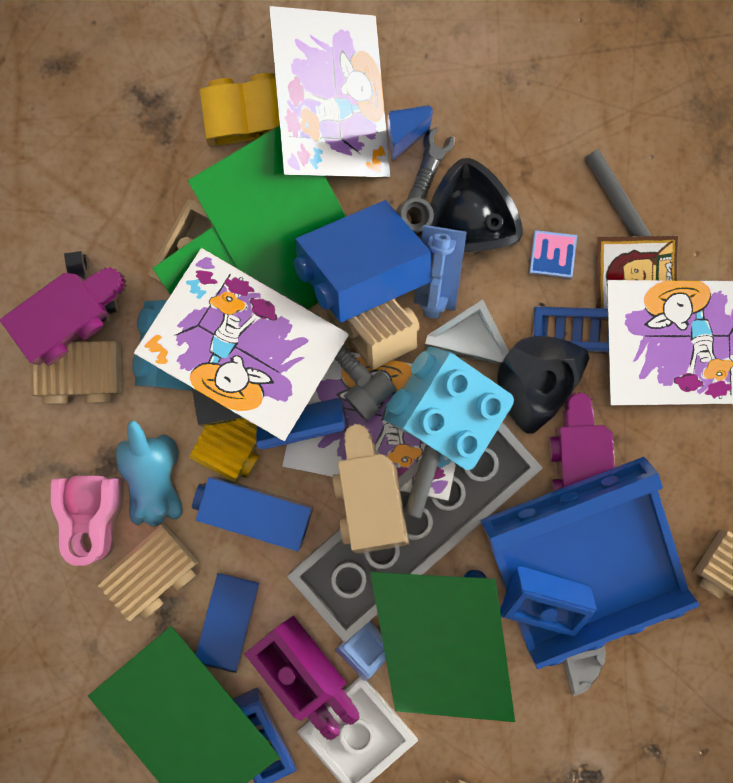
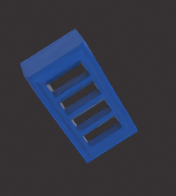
M535 307L533 336H548L549 317H556L555 338L565 340L566 318H573L572 341L569 342L586 349L588 353L609 354V327L607 343L600 342L601 320L608 321V309ZM584 319L591 320L590 342H582Z
M252 689L233 698L234 702L255 727L262 724L263 728L258 731L267 741H271L272 744L270 745L280 756V760L272 763L253 778L254 783H273L296 772V765L259 689Z

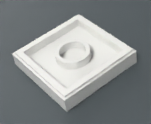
M358 676L343 689L360 713V718L353 725H346L327 703L325 707L339 724V736L331 741L327 740L310 720L297 729L300 737L340 783L372 782L418 741V738L368 680L364 681Z

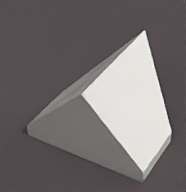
M483 299L428 334L424 343V347L427 348L432 346L449 351L455 355L496 365H501L509 352Z

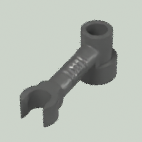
M437 127L425 134L423 139L424 157L416 175V181H414L407 200L402 202L397 210H395L415 234L422 232L424 225L430 226L433 222V209L425 200L426 193L430 189L431 182L433 181L432 178H434L439 163L443 160L445 153L449 152L455 143L453 135L445 140L443 148L437 147L434 143ZM407 213L411 217V223L407 220Z
M343 344L335 357V361H338V364L356 383L344 397L353 409L367 422L380 411L378 406L394 393L397 388L381 370L372 375Z

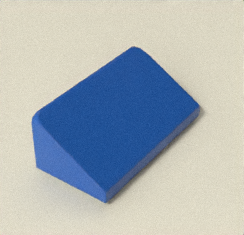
M428 105L395 110L388 113L387 135L392 161L400 157L430 131L433 115L432 107Z
M335 398L306 405L285 441L257 426V448H260V450L347 431L346 428L349 427L343 401L341 398Z
M518 566L513 573L500 608V614L503 618L573 637L577 635L597 611L592 589L588 585Z

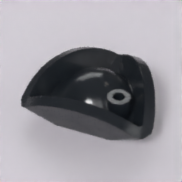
M463 158L454 163L441 180L431 200L430 205L433 209L434 217L430 226L467 232L464 252L491 250L519 242L523 234L522 222L514 201L500 180L488 168L474 159Z
M533 336L520 340L505 356L498 370L497 384L513 396L514 402L508 413L525 433L534 434L551 420L579 384L590 359L586 349L555 337Z

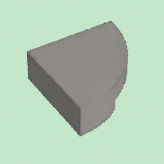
M605 645L596 650L584 651L563 661L572 696L579 695L588 690L599 676L605 663Z

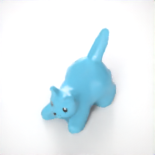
M130 421L127 426L128 440L121 441L115 453L117 469L127 481L129 487V515L131 522L136 525L145 522L150 526H158L163 523L167 515L171 519H178L182 515V503L173 487L170 476L173 465L177 463L179 455L177 445L167 435L146 439L140 425L136 421Z

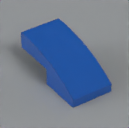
M217 573L196 656L205 666L237 673L259 583Z

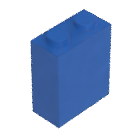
M386 200L295 238L297 257L293 259V264L298 277L302 282L308 281L314 288L321 307L325 310L330 309L340 323L431 282V251Z
M209 477L207 483H199L192 503V509L198 510L195 521L297 552L303 545L314 508L313 505L220 477Z

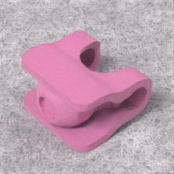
M72 476L71 478L52 479L51 507L59 524V550L63 559L73 566H86L106 558L113 550L115 543V520L123 504L122 478L107 479L104 476ZM86 533L89 534L88 536L91 539V551L84 545L83 539Z

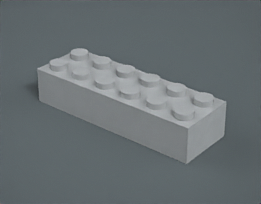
M502 422L473 469L466 470L456 464L449 500L428 496L421 519L404 513L409 545L357 554L351 550V544H343L339 528L290 571L287 577L345 643L378 614L370 572L424 574L481 523V519L491 515L542 470L543 467ZM420 460L399 477L400 488L416 475ZM401 491L403 509L405 511L410 493Z

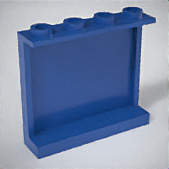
M645 456L481 519L506 592L513 573L518 566L585 584L592 589L597 611L575 637L517 621L526 648L537 670L546 666L558 665L566 658L584 651L599 649L607 642L625 635L640 633L646 627L666 619L679 618L687 611L699 607L698 601L688 589L658 490L663 489L659 473Z

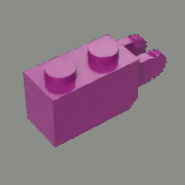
M104 267L103 270L100 269L99 273L95 272L86 280L76 274L63 273L3 316L0 322L30 363L36 365L45 363L46 366H50L69 352L66 346L79 336L82 340H86L104 327L102 320L110 315L105 306L118 298V294L122 295L125 287H127L125 284L127 281L124 279V275H121L120 272L111 267Z
M585 392L573 393V395L571 394L563 406L565 408L563 411L564 427L555 428V436L549 437L550 462H557L558 479L551 480V492L615 468L613 433L604 425H594V409L591 407L593 405L592 399Z
M294 615L273 629L244 653L289 713L300 721L308 717L315 728L327 740L331 741L339 736L340 728L323 703L327 702L346 725H353L359 720L360 713L342 689L347 683Z

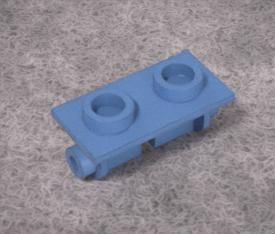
M428 225L423 226L422 242L431 251V282L415 289L414 303L420 304V307L424 310V316L428 318L440 317L441 312L445 309H456L467 232Z

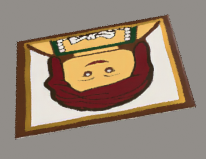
M678 236L598 237L596 308L608 309L607 280L677 281Z

